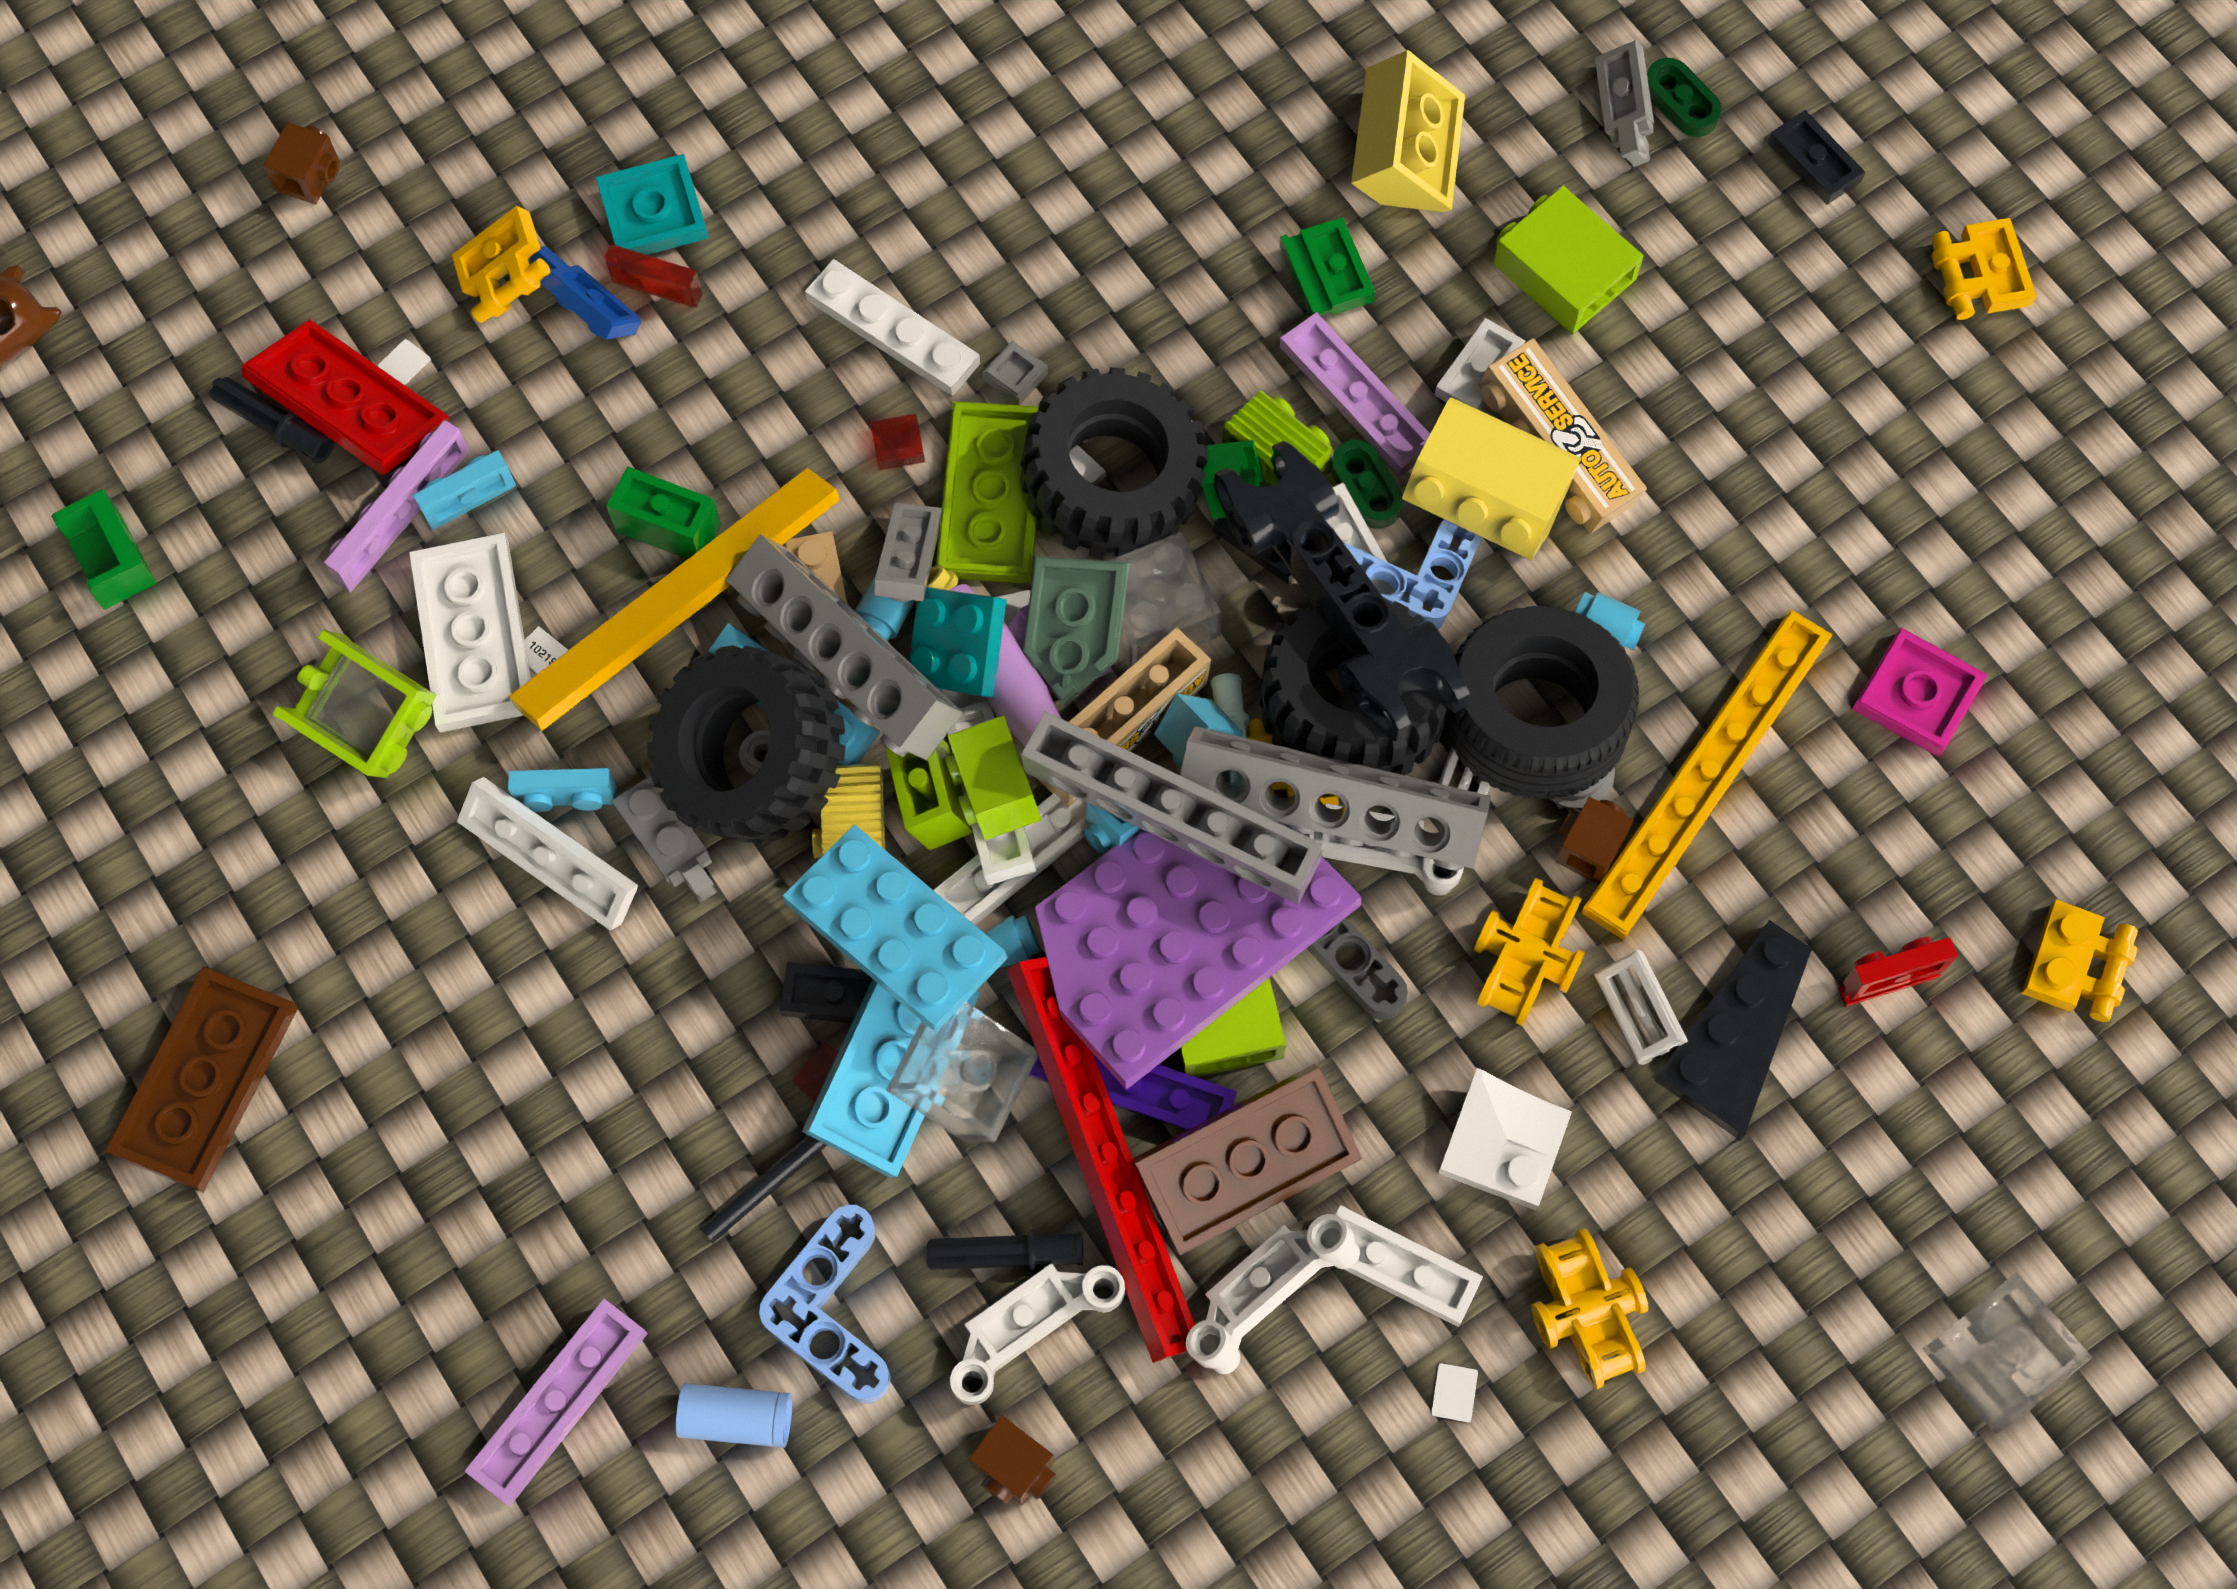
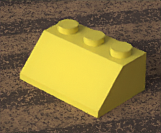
M1409 50L1366 68L1351 184L1380 205L1447 212L1452 210L1465 94Z
M1450 397L1416 460L1402 499L1532 560L1549 535L1581 458Z

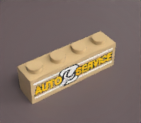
M1534 338L1488 366L1478 386L1481 389L1484 402L1491 410L1498 411L1506 423L1581 458L1564 498L1566 510L1576 523L1582 524L1588 533L1591 534L1636 504L1647 487Z
M1176 627L1071 719L1069 723L1132 752L1158 728L1176 693L1194 696L1207 684L1211 658ZM1038 779L1050 792L1055 793L1067 808L1079 799Z

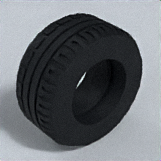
M1528 606L1526 608H1514V610H1507L1503 614L1492 616L1491 619L1485 620L1482 625L1474 628L1473 632H1470L1466 640L1461 643L1456 652L1455 661L1470 695L1467 707L1455 713L1448 709L1444 724L1447 729V737L1450 739L1452 748L1456 750V755L1462 759V763L1469 767L1474 775L1479 776L1480 780L1488 782L1493 788H1498L1505 793L1509 792L1511 795L1523 796V798L1554 799L1556 796L1559 798L1567 797L1568 794L1574 795L1579 790L1589 789V786H1594L1599 782V779H1603L1607 776L1608 772L1612 771L1615 764L1621 759L1630 737L1639 704V686L1634 665L1631 664L1632 660L1626 654L1624 647L1619 644L1615 637L1611 636L1607 629L1586 616L1566 609ZM1528 678L1544 679L1554 682L1572 693L1581 704L1585 714L1579 719L1561 726H1536L1518 719L1506 710L1499 701L1496 692L1506 684L1516 680Z

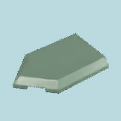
M1035 556L1023 653L1043 676L1063 705H1066L1118 660L1130 566L1128 562Z

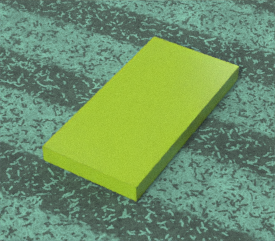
M953 401L936 565H942L946 571H953L958 579L1032 583L1037 517L1032 516L1026 504L1028 494L1024 493L1021 488L1020 476L1022 467L1020 464L1028 425L1032 414L1038 412L1039 406Z

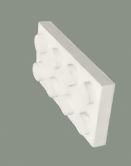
M505 533L409 552L430 692L437 694L432 702L435 726L441 733L524 716L514 707L509 698L512 693L531 680L509 542Z

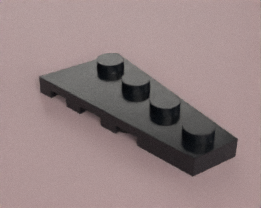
M1769 920L1687 1034L1688 1042L1676 1049L1655 1079L1658 1084L1740 1141L1746 1134L1812 948Z

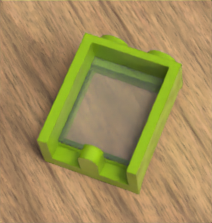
M322 630L318 639L331 646L319 667L306 665L299 672L297 681L307 688L296 707L293 709L277 706L273 715L365 775L388 778L389 774L396 772L403 764L407 756L406 746L413 734L421 730L430 719L433 710L431 704L437 694L430 692L358 646L346 635Z

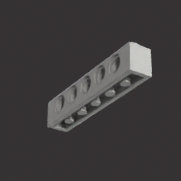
M760 534L726 579L740 593L736 599L737 602L755 616L760 617L762 615L768 620L764 628L785 644L790 642L796 648L792 655L812 671H817L818 669L825 676L823 678L825 687L841 699H846L847 697L854 704L850 711L866 725L872 728L877 726L884 733L880 738L882 743L896 754L904 757L909 752L927 760L963 714L958 707L793 552L783 545Z
M1045 711L1021 754L1025 773L1297 905L1301 901L1321 861L1323 844Z
M1197 726L1194 727L1187 740L1180 776L1273 821L1284 823L1286 827L1300 834H1312L1315 831L1334 835L1337 841L1346 845L1361 846L1364 843L1384 847L1385 852L1396 857L1410 858L1413 855L1433 859L1434 863L1438 866L1451 870H1460L1463 867L1474 869L1491 796ZM1235 770L1244 777L1245 784L1240 786L1230 785L1223 779L1221 772ZM1285 782L1293 788L1295 795L1287 798L1280 797L1272 791L1270 784ZM1328 793L1335 794L1343 800L1345 806L1340 809L1327 808L1322 804L1319 797ZM1377 805L1385 806L1393 812L1394 818L1388 821L1377 820L1370 814L1369 809ZM1432 817L1439 820L1443 824L1444 829L1440 832L1430 833L1423 830L1418 822L1423 818Z

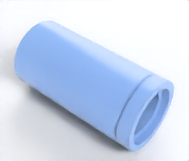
M684 1383L677 1406L676 1435L678 1438L785 1448L791 1425L792 1394Z

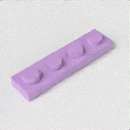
M1317 312L1280 338V348L1361 436L1377 450L1378 454L1399 477L1414 467L1430 433Z
M444 420L436 431L428 433L421 441L418 452L408 464L394 472L388 487L375 502L369 503L362 510L358 522L345 538H341L333 544L328 553V558L324 561V565L336 584L351 593L420 511L413 495L423 490L425 485L432 480L448 477L470 452L459 428Z
M603 1299L464 1472L510 1507L648 1333L606 1299Z

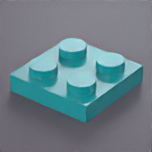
M684 154L596 177L620 262L709 239Z
M926 587L924 600L917 601L909 662L936 688L977 696L994 697V683L998 669L1006 599Z

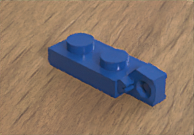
M546 246L541 247L538 252L530 257L529 264L540 258L550 268V274L540 281V286H544L556 296L557 302L562 307L573 311L588 324V328L592 333L606 340L636 334L642 322L641 318L579 265H567Z

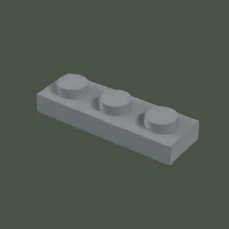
M894 502L875 577L874 596L888 597L899 602L924 600L940 530L942 508Z

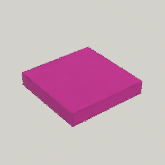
M1900 627L1852 710L1940 758L1988 674Z

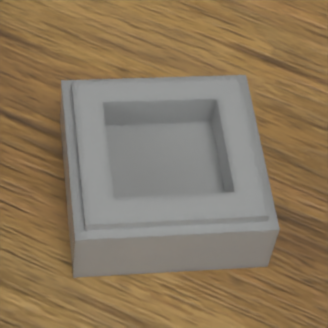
M1011 341L982 372L983 381L1017 405H1020L1048 375V365L1014 341Z

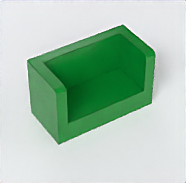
M628 466L606 505L617 533L689 559L715 539L721 527L720 517L713 498Z
M104 489L51 515L55 525L67 538L88 579L86 585L90 593L104 610L157 584L119 509Z

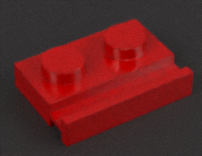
M1929 936L1922 937L1905 944L1901 948L1902 952L1885 957L1883 951H1878L1857 959L1854 962L1855 967L1843 981L1844 985L1838 988L1845 1007L1940 978V973L1946 971L1958 957L1951 937L1932 942Z

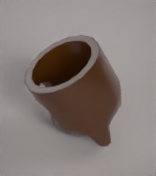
M19 265L8 267L0 272V371L34 345L45 332L58 322L62 313L57 307L41 306L33 294L21 284L23 270Z

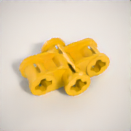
M1535 878L1517 916L1515 925L1500 919L1499 912L1491 911L1473 951L1479 954L1487 951L1499 958L1476 1003L1477 1006L1484 1008L1486 1005L1496 1008L1515 1017L1516 1024L1523 1027L1544 978L1558 984L1559 991L1567 993L1585 952L1579 949L1572 952L1559 946V944L1564 939L1582 898L1574 896L1570 899L1544 887L1543 880Z
M1585 1227L1575 1230L1574 1237L1547 1247L1544 1243L1534 1246L1538 1267L1554 1299L1553 1302L1545 1305L1541 1301L1531 1304L1533 1320L1545 1346L1548 1349L1558 1346V1340L1570 1336L1582 1370L1594 1390L1604 1387L1605 1380L1632 1370L1635 1374L1644 1372L1646 1365L1642 1350L1625 1314L1633 1311L1637 1314L1648 1312L1647 1298L1634 1270L1631 1267L1621 1270L1619 1277L1609 1280L1596 1244ZM1615 1355H1619V1356H1616V1357H1614V1358H1611V1359H1608V1360H1606V1361H1603L1604 1359H1607V1358H1609V1357H1612V1356H1615Z

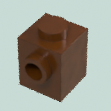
M287 122L263 167L275 191L316 205L327 184L336 178L340 160L330 137L325 132L313 126H306L304 128Z
M1589 796L1581 811L1573 807L1571 808L1558 833L1566 837L1560 849L1556 863L1600 885L1623 844L1634 819L1627 816L1623 808L1616 803L1608 800L1598 801Z
M1001 1415L969 1458L971 1466L986 1477L981 1486L1005 1505L1011 1498L1022 1506L1029 1496L1038 1500L1056 1476V1473L1050 1469L1055 1463L1054 1454L1003 1415Z

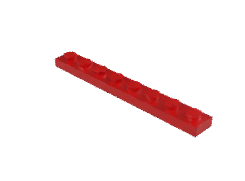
M1047 957L1020 961L1008 968L1007 972L1116 1266L1124 1279L1125 1290L1152 1363L1188 1352L1186 1338L1195 1323L1142 1182L1131 1161L1133 1158L1093 1052L1060 1017L1061 1013Z

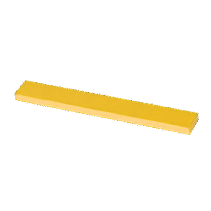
M806 468L512 693L509 698L514 707L541 731L546 729L727 589L730 584L726 579L760 534L781 545L785 544L840 501L837 489L809 468Z
M1790 609L1586 903L1581 914L1624 941L1831 639V633Z

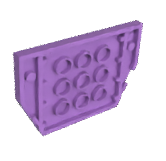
M1141 829L1120 847L1116 845L1035 906V912L1061 1013L1060 1017L1127 1090L1360 907L1362 897L1322 856L1301 901L1297 905Z

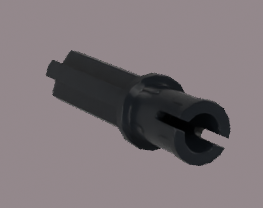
M229 377L216 378L212 382L213 387L209 395L213 401L274 436L275 442L279 446H290L318 464L324 462L330 456L334 447V441L305 423L303 419L293 412L288 413Z
M1029 1229L1028 1235L930 1239L926 1246V1261L928 1268L931 1270L1029 1266L1030 1271H1036L1037 1266H1048L1051 1263L1053 1265H1083L1082 1231L1062 1234H1036L1035 1229Z

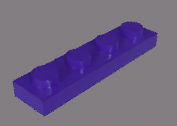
M1034 1047L1025 1073L1029 1077L1049 1083L1036 1047ZM1094 1055L1113 1106L1185 1131L1233 1107L1237 1096V1091L1162 1065H1157L1126 1090Z

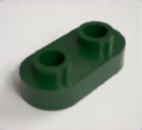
M1661 58L1653 62L1647 71L1651 101L1682 133L1692 137H1702L1710 134L1716 128L1721 114V103L1716 95L1684 62L1675 58ZM1661 85H1668L1672 89H1664ZM1691 115L1698 116V117H1700L1701 119L1693 118V117H1691Z
M1350 440L1342 443L1335 450L1332 459L1331 472L1337 485L1344 483L1368 527L1383 529L1393 525L1400 517L1403 495L1377 450L1365 441ZM1350 466H1358L1363 471L1358 474H1353L1349 472L1347 468ZM1379 503L1386 509L1377 512L1372 510L1370 505Z

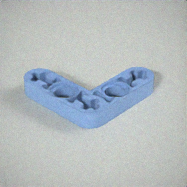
M1444 519L1433 538L1417 575L1351 545H1345L1371 581L1383 580L1393 587L1395 593L1390 595L1381 594L1388 604L1392 605L1394 601H1397L1409 607L1408 614L1413 618L1419 614L1426 621L1431 622L1437 629H1440L1451 610L1480 543L1481 536ZM1453 536L1462 539L1456 553L1447 550ZM1431 567H1445L1452 573L1454 579L1445 581L1437 578L1432 573ZM1404 593L1409 594L1406 602L1401 600ZM1423 603L1432 606L1431 612L1422 608Z
M845 1205L839 1207L829 1216L764 1296L760 1304L759 1315L762 1324L772 1336L850 1398L859 1403L870 1404L880 1400L890 1387L891 1376L886 1363L877 1353L821 1310L870 1249L875 1240L876 1229L871 1215L858 1205ZM859 1219L862 1221L859 1227L863 1236L859 1240L850 1237L845 1241L840 1250L842 1254L848 1257L844 1262H840L835 1253L822 1246V1244L829 1240L832 1246L835 1247L843 1237V1232L839 1227L844 1220L847 1223L853 1224ZM815 1258H824L833 1267L830 1279L821 1285H811L806 1282L803 1276L806 1264ZM791 1301L795 1302L792 1310L797 1318L806 1325L811 1315L817 1318V1320L805 1328L799 1343L792 1340V1338L800 1333L791 1323L783 1320L778 1325L773 1324L777 1316L772 1308L777 1303L786 1306ZM831 1331L840 1340V1347L837 1353L832 1358L826 1360L814 1357L810 1350L813 1337L819 1332ZM852 1347L858 1350L857 1353L851 1356L852 1361L864 1370H868L872 1365L877 1367L874 1375L878 1380V1384L874 1388L864 1385L860 1390L855 1389L854 1387L858 1380L845 1366H843L840 1375L832 1372L845 1362Z

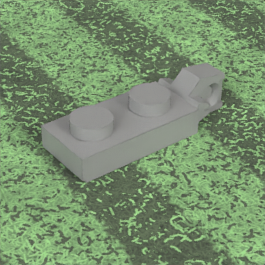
M1634 40L1595 58L1605 133L1611 137L1615 148L1620 147L1621 156L1626 158L1633 168L1650 161L1649 143L1645 136L1653 133L1652 124L1654 123L1643 46L1637 40Z
M650 775L613 799L612 803L667 883L671 882L676 887L685 881L701 903L717 893L713 887L712 880L704 870L705 867L712 863L706 847L693 829L679 821L675 811L666 808L659 795L664 789L654 787Z

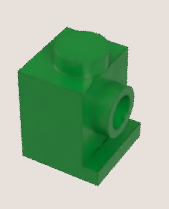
M1254 440L1207 445L1208 462L1203 469L1206 475L1202 487L1212 519L1226 518L1213 487L1216 472L1228 468L1234 470L1250 485L1259 487V482H1263L1264 475Z

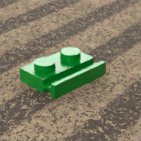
M1343 217L1302 229L1295 236L1288 237L1287 234L1280 236V249L1309 316L1316 312L1320 316L1330 313L1332 316L1375 302V289Z

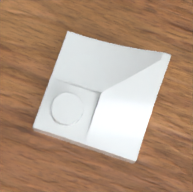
M1477 1068L1438 1174L1536 1211L1541 1202L1572 1111L1528 1094Z

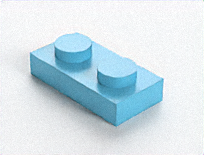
M499 450L487 456L483 455L472 459L463 469L446 478L432 480L425 485L423 490L415 493L413 497L433 531L514 488L516 484Z
M609 768L509 771L508 790L511 796L533 812L550 811L553 806H573L578 810L593 811L600 809L602 805L613 804L612 800L617 797V785Z

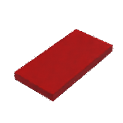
M311 319L242 365L243 378L382 476L418 451L423 438L428 433L436 431L444 420L449 422V416Z

